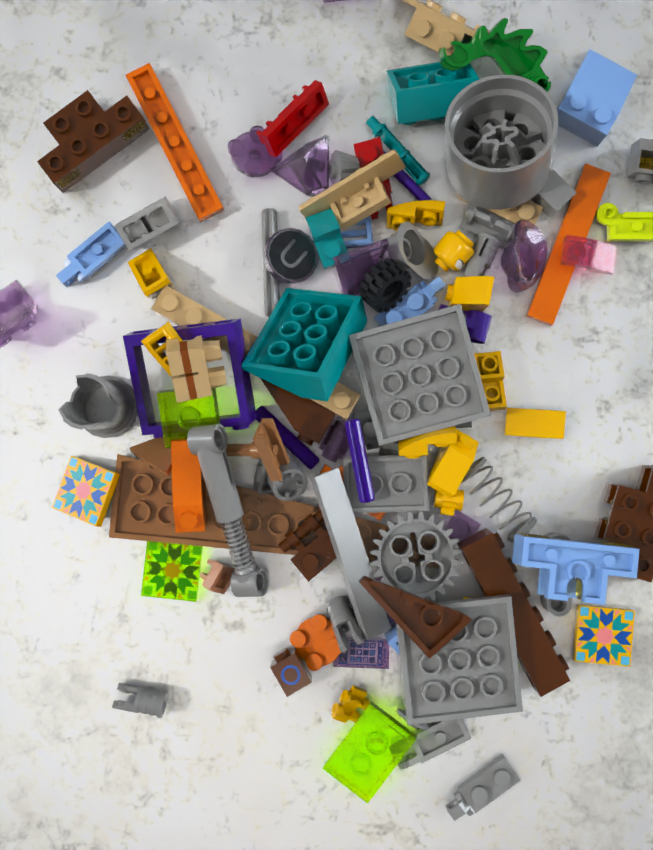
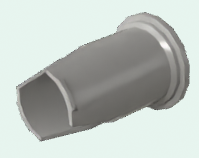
M89 373L76 375L75 384L77 387L72 392L70 402H65L58 409L63 421L70 427L81 430L85 429L90 434L102 438L117 437L128 431L135 422L138 413L134 391L129 384L117 377L109 375L98 377ZM103 386L115 405H118V409L111 421L93 424L85 413L86 398L93 389Z

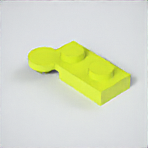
M604 203L597 209V221L607 226V242H653V212H625L619 214L617 207L612 203Z

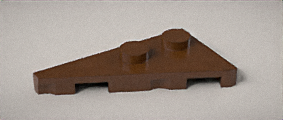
M363 576L359 580V583L429 659L472 621L465 613L367 576Z

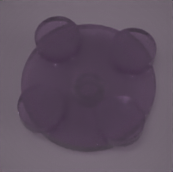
M253 126L250 132L243 133L228 143V152L231 155L233 165L238 171L249 177H262L271 173L277 163L282 160L283 152L275 158L269 155L265 144L260 142L256 132L258 130L263 132L265 129L262 126Z

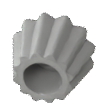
M334 150L327 167L328 177L332 185L360 169L358 157Z

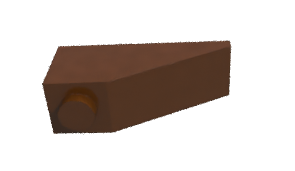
M261 379L294 430L299 433L297 438L312 446L313 442L319 444L333 421L335 414L308 398L299 397Z

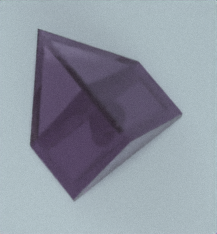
M325 135L306 143L270 170L309 197L320 194L329 188V136Z

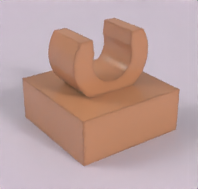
M208 559L207 563L212 568L208 574L203 572L199 574L204 580L202 586L209 591L225 594L235 568L229 564Z

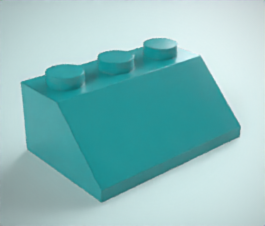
M440 62L387 70L392 108L397 123L412 125L421 120L437 121L443 119L456 95L469 84L479 80L471 64L469 63L465 67L452 71L444 69Z

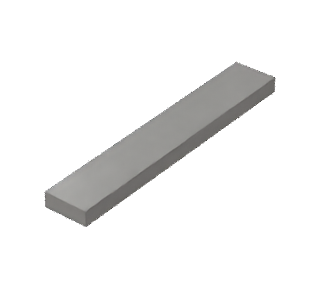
M334 468L310 477L362 637L365 640H370L390 630L391 626L386 611L359 583L363 576L375 579L339 468Z

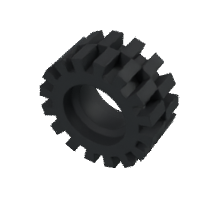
M386 258L384 262L382 260L378 261L377 267L373 265L370 268L371 272L369 274L365 273L364 277L366 280L361 281L360 286L362 288H359V293L361 294L359 296H362L363 301L379 313H383V311L389 312L390 307L394 309L398 301L401 303L403 300L402 296L407 295L409 292L406 288L411 287L410 280H412L410 273L395 260Z

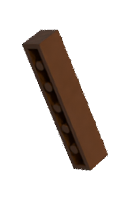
M484 528L457 543L485 597L504 594L511 596L517 657L534 690L542 697L568 683L570 679L566 671L569 670V666L561 654H556L553 647L557 644L549 630L544 631L540 622L544 621L536 606L531 607L527 599L531 594L523 581L518 582L515 573L518 572L517 567L512 563L510 557H505L501 550L505 545L497 532L493 534V532Z

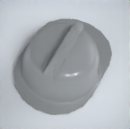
M408 221L401 223L398 231L383 241L390 260H395L404 269H411L424 280L435 278L439 266L434 262L437 256L434 254L430 243L418 232L412 223Z

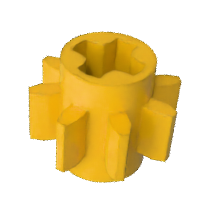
M457 489L452 498L435 490L433 507L440 508L441 515L454 516L455 510L462 511L464 490Z

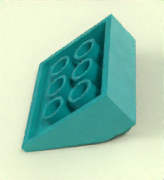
M286 288L241 365L242 369L299 397L328 402L353 351L349 335L362 332L367 323L362 296Z

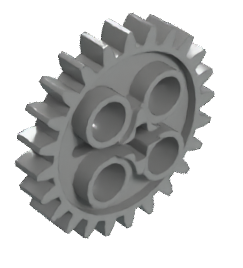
M422 511L418 512L417 518H413L412 513L407 512L406 520H403L397 514V523L393 524L387 520L386 523L389 529L386 531L379 528L378 531L383 537L381 539L373 538L372 540L378 545V549L370 550L372 555L377 556V559L370 561V565L379 567V569L373 572L374 577L383 576L380 582L422 598L429 595L435 601L434 592L438 590L441 594L445 595L443 585L447 584L453 587L454 584L449 579L450 576L460 575L453 569L454 566L462 565L460 560L455 559V555L462 553V550L453 548V545L459 539L449 538V535L453 532L452 528L442 530L445 523L444 520L441 519L434 524L433 514H430L426 520H424ZM411 532L415 533L417 552L423 555L422 558L418 559L421 573L420 582L416 581L415 564L409 559V557L413 556L410 540ZM425 534H432L435 538V542L430 548H423L420 544L421 538ZM396 538L406 539L407 547L404 551H393L392 543ZM430 562H436L439 566V570L434 576H427L424 572L426 565ZM402 566H407L411 569V575L406 580H399L396 577L397 570Z

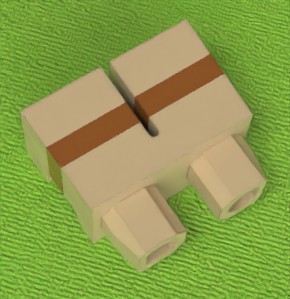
M202 335L189 341L179 342L178 338L166 340V354L177 403L212 396L211 388L227 385L224 366L208 368L207 362L222 360L219 341L203 342Z

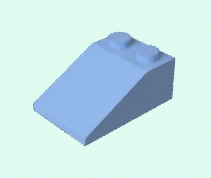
M590 49L557 107L558 126L598 146L608 135L619 115L637 74Z

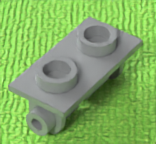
M470 203L459 227L477 236L479 233L490 234L501 241L500 247L509 250L519 232L520 226Z

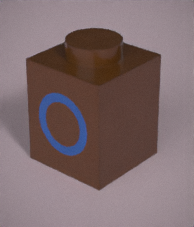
M296 647L290 651L288 648H284L273 656L274 660L271 662L270 668L287 697L312 683V675L303 659L299 656Z

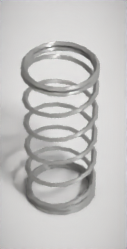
M481 457L472 463L461 483L477 473L491 468L486 477L470 492V495L493 481L501 480L495 490L479 506H483L494 497L510 491L507 499L489 518H492L495 514L512 504L520 503L516 512L499 527V530H501L513 520L526 514L530 515L527 520L519 524L508 535L507 540L513 543L515 534L526 535L535 527L537 519L532 517L531 512L517 515L522 507V501L520 500L506 504L512 496V489H505L496 493L503 483L502 477H497L484 483L491 475L493 466L483 467L487 459Z

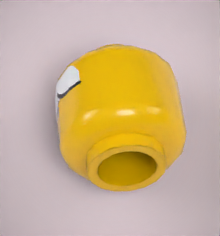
M459 230L456 232L448 231L433 248L434 254L438 257L434 262L446 272L450 268L457 272L461 271L474 254V249L472 248L474 243Z

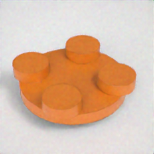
M317 614L305 620L290 635V643L296 647L299 656L312 671H317L322 666L332 663L341 653L331 621L324 614Z

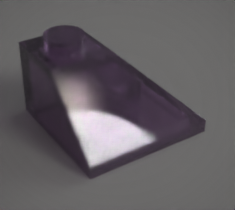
M387 238L333 257L332 270L341 294L361 295L359 288H362L360 286L361 281L366 280L364 277L365 273L369 274L371 272L370 268L373 265L377 267V262L383 261L389 245Z

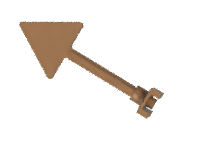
M262 418L251 444H228L226 453L227 456H251L252 459H261L270 481H281L283 476L279 467L280 465H288L290 460L273 418ZM172 432L166 437L154 438L132 446L130 451L163 475L168 476L172 470L171 440L187 439V435L181 436L179 432Z

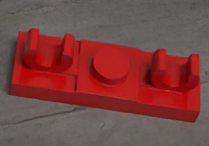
M314 80L309 86L304 85L302 87L303 92L299 96L294 95L293 101L274 121L266 122L267 128L263 132L259 130L256 132L260 142L265 144L269 155L276 158L329 105L322 82Z

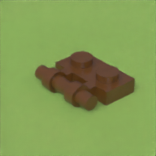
M321 509L314 515L309 514L301 526L295 531L290 530L285 534L286 538L278 544L284 553L293 546L296 548L298 553L290 560L308 582L336 559L328 531L321 526V523L324 521ZM314 530L318 536L305 546L301 539Z

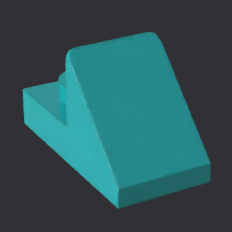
M331 208L305 218L324 270L350 261L341 235V228Z

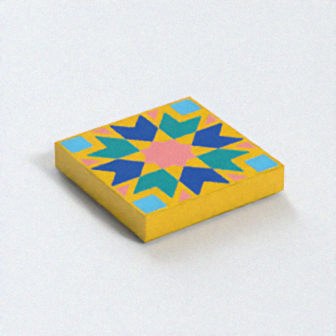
M71 456L52 508L91 525L102 527L120 474L79 457Z
M577 604L572 660L576 662L630 667L635 611L632 609Z

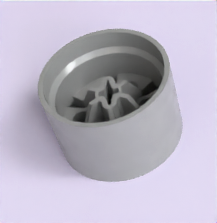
M501 74L479 79L466 86L456 95L445 117L446 170L452 187L463 199L478 207L499 210L519 206L532 199L541 191L551 172L559 122L557 108L547 91L527 78ZM475 128L478 131V135L472 132L471 129ZM539 139H541V141L543 142V143L530 144V143H532V142H534V141H537V140H539ZM508 158L504 161H498V159Z

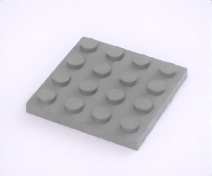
M461 304L349 335L379 446L491 416Z
M509 594L436 602L467 614L472 621L430 659L396 623L407 725L523 712L512 598Z

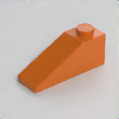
M187 439L171 440L172 496L176 533L205 531L208 519L205 480L198 457L190 452Z

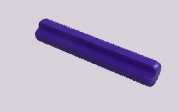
M260 406L256 410V420L259 423L262 418H273L283 445L308 469H313L319 463V458L264 406Z
M359 419L345 421L359 501L361 503L372 502L375 496L361 423Z

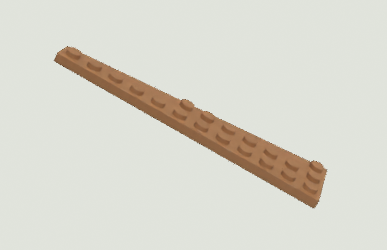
M117 454L115 472L119 473L120 477L113 493L109 538L228 549V541L225 540V532L222 531L223 527H221L222 523H218L206 484L208 519L205 531L176 533L173 513L172 470L168 476H165L140 459ZM236 485L244 512L242 521L244 522L243 525L245 526L244 529L248 536L247 539H249L248 543H250L251 551L296 555L298 551L294 546L284 553L278 544L286 538L285 534L290 530L295 531L305 522V518L309 514L314 515L320 510V507L295 500L283 501L275 495H261L256 490ZM355 517L370 562L377 559V556L370 553L371 549H378V545L372 541L373 538L381 539L383 536L378 529L381 528L387 531L389 527L385 524ZM323 521L321 526L326 530V524ZM312 530L301 541L307 546L318 535ZM411 532L410 540L413 556L409 557V559L414 562L415 566L419 567L418 559L422 558L423 555L417 552L415 533ZM423 535L420 544L423 548H430L433 546L435 538ZM396 538L392 543V549L395 552H402L407 547V541L404 538ZM430 562L426 565L429 568H439L436 562Z

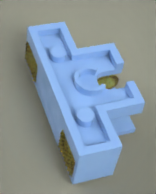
M529 533L515 534L512 563L524 567L540 568L537 594L544 595L547 599L568 601V598H577L578 600L581 599L584 603L605 605L608 575L637 578L639 549L633 548L630 545L549 538L548 536Z

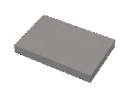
M399 455L367 456L375 496L374 501L367 503L359 501L351 456L343 457L344 486L353 513L430 511L429 486L427 485L429 479L428 455H421V457L415 459Z

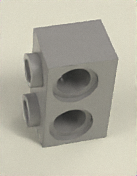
M165 196L120 221L114 227L130 251L177 225L180 220Z

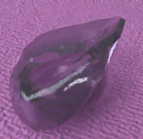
M525 219L519 220L515 224L514 240L505 247L501 256V268L507 276L509 288L515 293L529 289L538 281L543 272L547 257L546 238L537 226Z

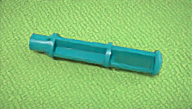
M371 116L366 121V124L372 130L373 136L375 138L380 137L390 150L395 149L406 166L405 170L418 185L424 184L429 179L430 173L422 167L411 155L410 151L391 133L385 123L381 124L374 116Z

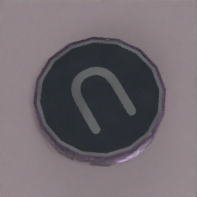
M287 228L279 230L269 238L264 247L266 268L275 279L282 283L296 284L303 282L314 273L317 267L318 252L310 236L299 229Z

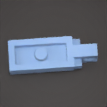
M107 222L67 255L68 259L64 262L67 267L56 275L63 285L68 287L76 280L82 282L88 279L126 247L111 222Z
M437 277L428 285L422 281L408 290L407 295L402 296V302L398 301L394 309L390 307L389 312L383 311V313H379L374 317V320L379 326L422 315L438 301L435 294L442 290L446 284L440 277Z

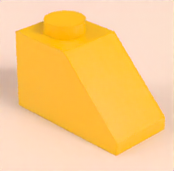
M456 277L452 285H447L444 300L449 301L448 306L450 307L461 304L464 311L475 310L483 312L490 304L494 277Z
M457 429V443L438 448L427 482L428 486L449 498L455 495L472 465L479 443Z

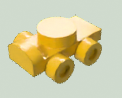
M355 685L349 691L344 690L339 698V703H334L332 706V718L343 723H347L348 720L357 722L360 713L356 709L358 707L367 709L369 706V699L365 698L368 694L367 691Z

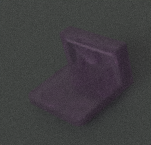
M17 279L0 290V348L12 340L11 335L20 329L21 332H24L36 323L34 319L37 317L38 305Z

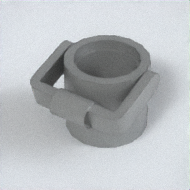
M286 450L290 460L289 464L280 465L279 467L283 476L281 481H270L264 464L259 459L253 488L259 494H274L280 500L293 501L305 492L308 483L307 477L295 458L291 456V451ZM266 479L268 485L263 486V483Z

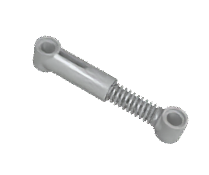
M221 424L192 427L187 435L188 448L193 455L198 457L218 523H222V531L225 532V540L228 541V550H231L229 554L232 555L233 568H235L230 579L231 591L235 597L264 596L268 590V575L263 568H258L250 543H248L249 539H247L248 536L242 521L244 512L226 453L228 445L227 432Z

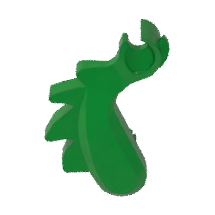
M502 18L489 32L485 25L479 26L471 41L467 44L451 41L450 44L453 46L454 52L450 56L446 54L445 47L439 49L440 64L446 70H458L473 60L486 56L493 59L504 75H516L527 78L540 85L547 92L551 87V81L548 82L549 77L545 75L540 66L548 53L547 50L538 45L525 46L527 40L533 34V29H518L504 34L508 23L507 18Z

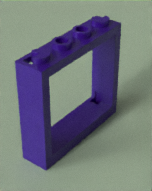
M241 318L172 326L182 340H191L202 335V338L227 335L240 414L156 422L141 347L143 343L141 341L158 328L133 331L123 336L142 435L162 438L168 436L169 433L179 432V435L184 436L188 435L192 427L213 424L232 427L233 430H243L248 428L257 418L250 373L241 367L247 356ZM164 336L156 342L165 343L167 338Z

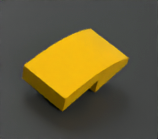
M412 201L389 207L387 209L386 228L398 231L400 224L406 221L413 225L415 223H422L426 226H442L445 201Z
M501 351L474 353L489 410H505L507 403L503 384L505 376Z
M507 407L505 435L564 439L566 411Z
M451 426L399 440V456L415 459L421 457V455H428V444H433L436 447L456 444V427Z

